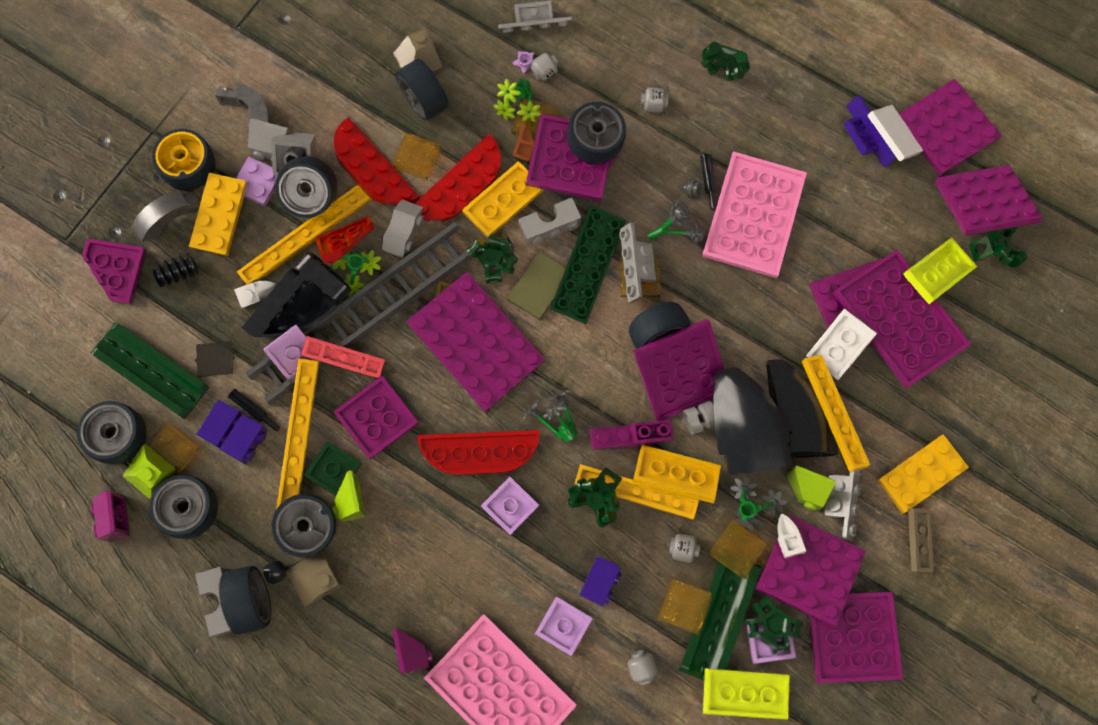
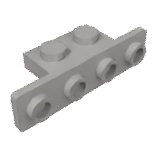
M551 0L514 4L516 23L500 24L498 28L503 30V33L514 32V28H521V31L532 30V26H539V29L550 28V24H557L558 27L568 26V22L572 21V17L553 18Z
M629 223L620 229L627 300L629 303H633L642 298L641 282L652 283L656 281L652 243L636 241L634 223Z
M864 469L850 472V476L829 475V478L835 480L836 483L826 501L824 515L826 517L844 518L842 538L851 542L853 536L856 535V524L854 523L855 516L859 512L857 497L861 494L859 480Z

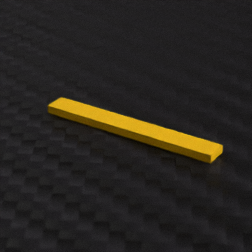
M357 184L332 202L326 211L307 220L238 270L237 273L246 284L262 280L313 243L315 238L324 235L372 200V198Z
M298 358L276 509L287 498L301 494L319 361Z

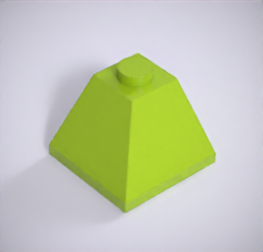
M143 444L123 474V477L150 499L158 485L167 478H170L175 468L151 447Z
M797 465L789 470L786 475L798 502L804 504L803 507L811 511L823 508L836 483L835 480Z
M352 470L347 471L335 498L336 506H333L335 518H338L341 522L366 517L359 478Z

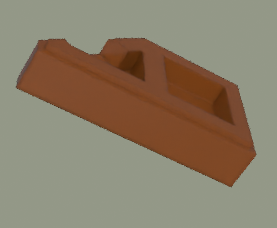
M524 122L512 156L531 162L535 139L528 125Z

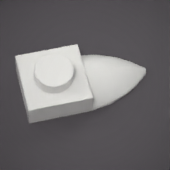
M257 281L234 289L241 308L265 299L275 288L276 283Z
M781 514L778 520V542L784 558L805 553L806 549L798 528L790 518Z

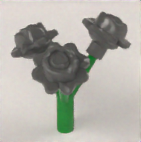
M680 199L675 202L671 200L669 206H671L669 218L663 226L647 234L649 240L652 241L663 234H678L691 237L694 246H697V242L703 241L705 235L704 227H700L699 222H696L692 229H685V231L666 230L677 222L680 226L688 225V220L690 219V213L686 204Z

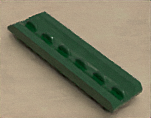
M592 205L590 206L551 303L550 310L585 325L587 324L620 238V229L624 227L626 220Z
M117 322L112 325L103 339L90 352L184 420L210 388Z
M725 551L721 552L679 671L704 681L705 668L726 670L762 566Z

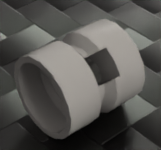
M711 401L699 404L697 409L691 407L683 410V418L691 435L702 432L704 427L707 429L715 427L714 405Z

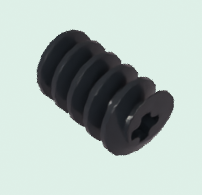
M189 252L187 253V259L179 255V262L173 257L171 258L172 264L164 260V267L156 263V269H152L154 278L160 288L164 287L165 283L171 285L172 280L175 283L179 282L180 278L186 280L187 274L191 278L195 276V272L199 275L196 262Z

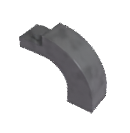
M236 84L235 90L230 88L216 89L215 97L220 105L244 107L250 112L249 121L252 118L272 124V117L265 101L254 89L242 84Z
M179 190L167 193L151 202L138 214L132 229L141 242L157 239L163 228L171 220L184 214L198 212L201 202L194 192L181 194Z

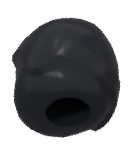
M274 560L263 567V575L266 581L270 584H276L286 578V567L281 561Z

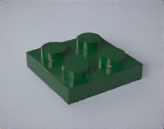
M327 441L304 476L336 496L347 471L352 470L356 474L362 463Z

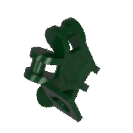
M712 42L701 52V57L703 58L701 65L707 68V72L710 75H714L722 68L726 71V79L733 81L735 78H744L745 72H748L750 69L748 55L744 51Z
M1018 227L989 231L986 236L970 243L974 261H980L994 255L995 257L1000 256L999 261L1003 265L1007 264L1014 268L1020 266L1027 260V254L1024 251L1013 249L1010 238ZM979 244L987 245L982 255L977 253V246Z
M505 231L502 232L501 238L494 237V234L490 233L487 242L476 237L473 241L474 244L466 249L470 256L478 257L484 267L486 284H489L490 281L502 282L501 269L508 274H513L515 271L514 264L517 263L518 257L514 255V245ZM496 267L497 273H490L489 268Z
M604 468L597 478H590L588 481L586 479H579L576 486L568 490V495L570 496L568 505L572 508L588 505L596 512L598 526L604 528L608 523H613L617 520L616 511L621 506L619 501L615 500L617 497L615 489L622 478L608 468ZM604 476H611L614 479V483H606Z
M764 596L760 603L751 605L754 612L760 618L745 621L750 629L749 638L756 637L769 646L772 655L777 654V651L784 650V652L790 651L788 637L801 639V634H799L800 626H803L804 622L793 619L778 609L767 596ZM768 608L771 612L765 615L763 611ZM762 622L764 631L759 632L757 623ZM782 637L781 642H776L775 638Z

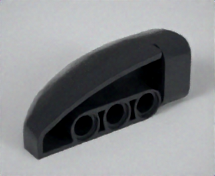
M307 252L295 266L296 270L291 268L241 328L253 337L281 336L294 325H297L300 330H304L331 314L352 289L319 257L312 252Z
M781 359L767 360L766 370L769 396L776 404L788 428L791 441L787 444L789 445L791 458L838 455L837 442L811 382L788 362Z
M731 367L718 370L715 373L714 422L718 453L725 455L724 459L728 475L763 471L792 464L789 445L787 444L791 441L790 434L780 411L770 396L755 380L739 368Z

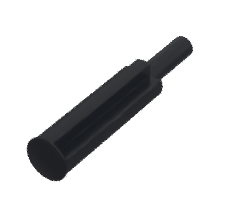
M704 154L700 158L705 192L709 194L711 210H716L714 193L717 190L711 154Z
M237 389L230 392L228 398L259 422L263 421L276 432L280 430V426L269 419L266 412L237 391Z

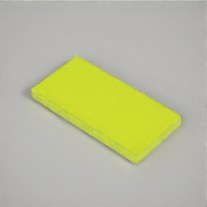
M951 237L908 269L903 275L926 302L931 304L977 268V265Z
M705 668L703 713L788 720L790 675Z

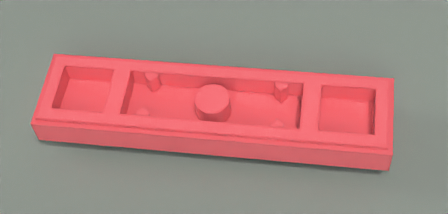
M309 336L306 337L301 356L374 378L381 376L385 359Z

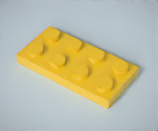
M518 161L462 209V213L489 238L490 233L495 234L542 193L544 189L526 186L528 170Z
M208 174L189 244L190 248L224 256L229 255L248 182L222 175Z
M943 434L877 481L901 513L904 514L908 509L916 506L969 467Z
M641 445L633 482L714 503L721 465Z

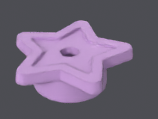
M519 51L518 59L513 62V65L520 67L522 72L525 73L528 68L532 67L534 53Z

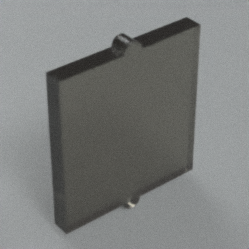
M231 341L196 345L197 358L195 362L197 363V377L233 374V360L235 357L232 353Z

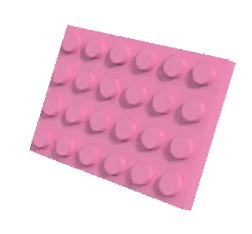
M733 151L702 257L777 279L807 172Z
M484 614L424 677L470 725H560L577 706Z

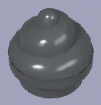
M692 179L684 183L681 188L688 198L693 199L700 196L702 183Z

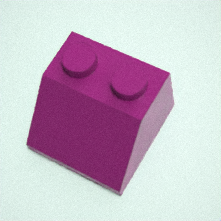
M112 490L104 491L95 496L91 511L95 517L96 525H94L93 530L97 539L109 541L130 536L125 496Z

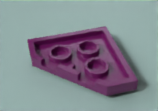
M87 238L82 257L106 292L108 298L112 302L132 304L147 250L144 247Z

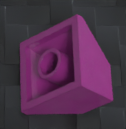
M392 629L400 673H408L431 667L430 662H433L431 649L427 650L425 644L402 629Z

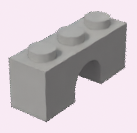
M572 198L554 204L556 219L552 222L542 221L537 212L518 219L519 228L528 246L532 244L538 245L544 239L558 237L562 232L567 230L573 231L581 225V216Z
M223 567L195 574L200 595L208 596L215 594L219 599L218 609L212 614L205 615L209 637H218L232 632L224 618L219 598L220 578L223 574L229 572Z

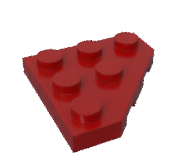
M369 216L315 238L325 264L335 263L340 260V257L347 254L374 229Z

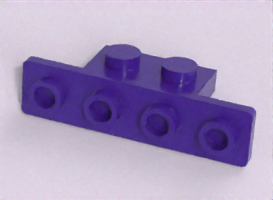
M857 95L847 105V109L853 119H848L843 125L862 155L874 152L882 166L887 167L897 157L869 119L868 114L871 111L861 95Z

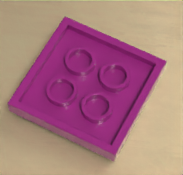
M383 376L333 411L369 460L373 459L419 424Z

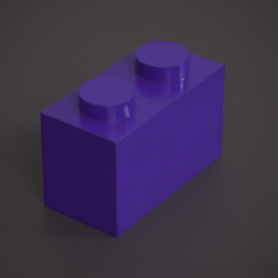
M218 399L196 435L220 449L242 413Z
M242 414L220 450L246 465L248 461L253 459L258 444L265 440L267 429Z
M597 556L579 596L601 607L604 603L608 604L613 592H610L612 584L617 585L622 574L618 572L620 566Z

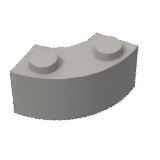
M401 200L394 208L391 222L383 237V251L404 258L407 251H412L414 246L413 239L418 226L420 227L424 220L422 215L423 207L405 200Z

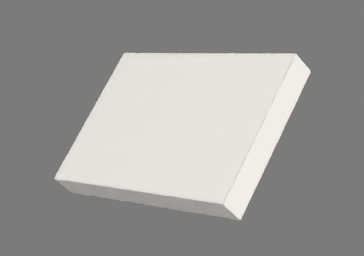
M893 105L874 110L868 114L869 119L899 161L918 155L923 151Z
M844 308L806 356L822 355L830 374L839 380L875 337L877 332Z

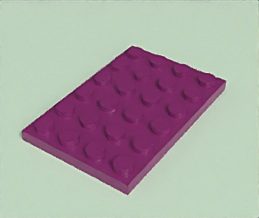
M895 250L836 289L833 294L847 311L877 332L871 340V344L905 389H907L970 346L971 343L937 300L928 304L907 280L903 273L910 269L911 266L900 252Z
M468 272L464 273L406 321L409 327L484 413L545 361Z

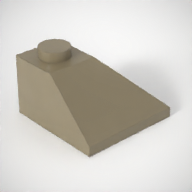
M425 28L408 35L393 53L400 68L416 59H421L433 73L443 69L433 42Z
M324 550L286 570L305 608L342 587Z

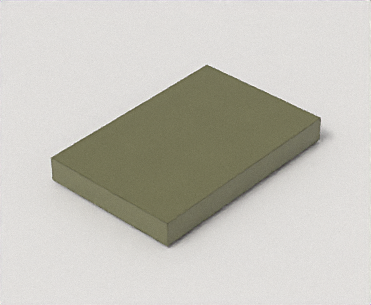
M539 252L508 295L507 300L540 321L553 301L565 267Z

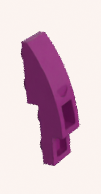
M671 420L640 422L625 426L592 428L589 430L592 450H616L674 440Z

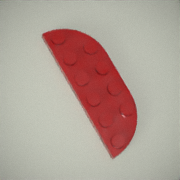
M349 117L341 122L334 135V153L340 165L370 198L384 205L385 203L398 205L401 200L413 204L416 203L420 198L419 195Z
M490 133L415 203L423 207L422 215L424 216V221L442 220L443 222L455 218L462 213V209L495 181L501 167V153L496 140Z
M540 430L417 436L420 450L425 459L434 468L443 473L451 475L498 474L514 471L531 459L539 443Z

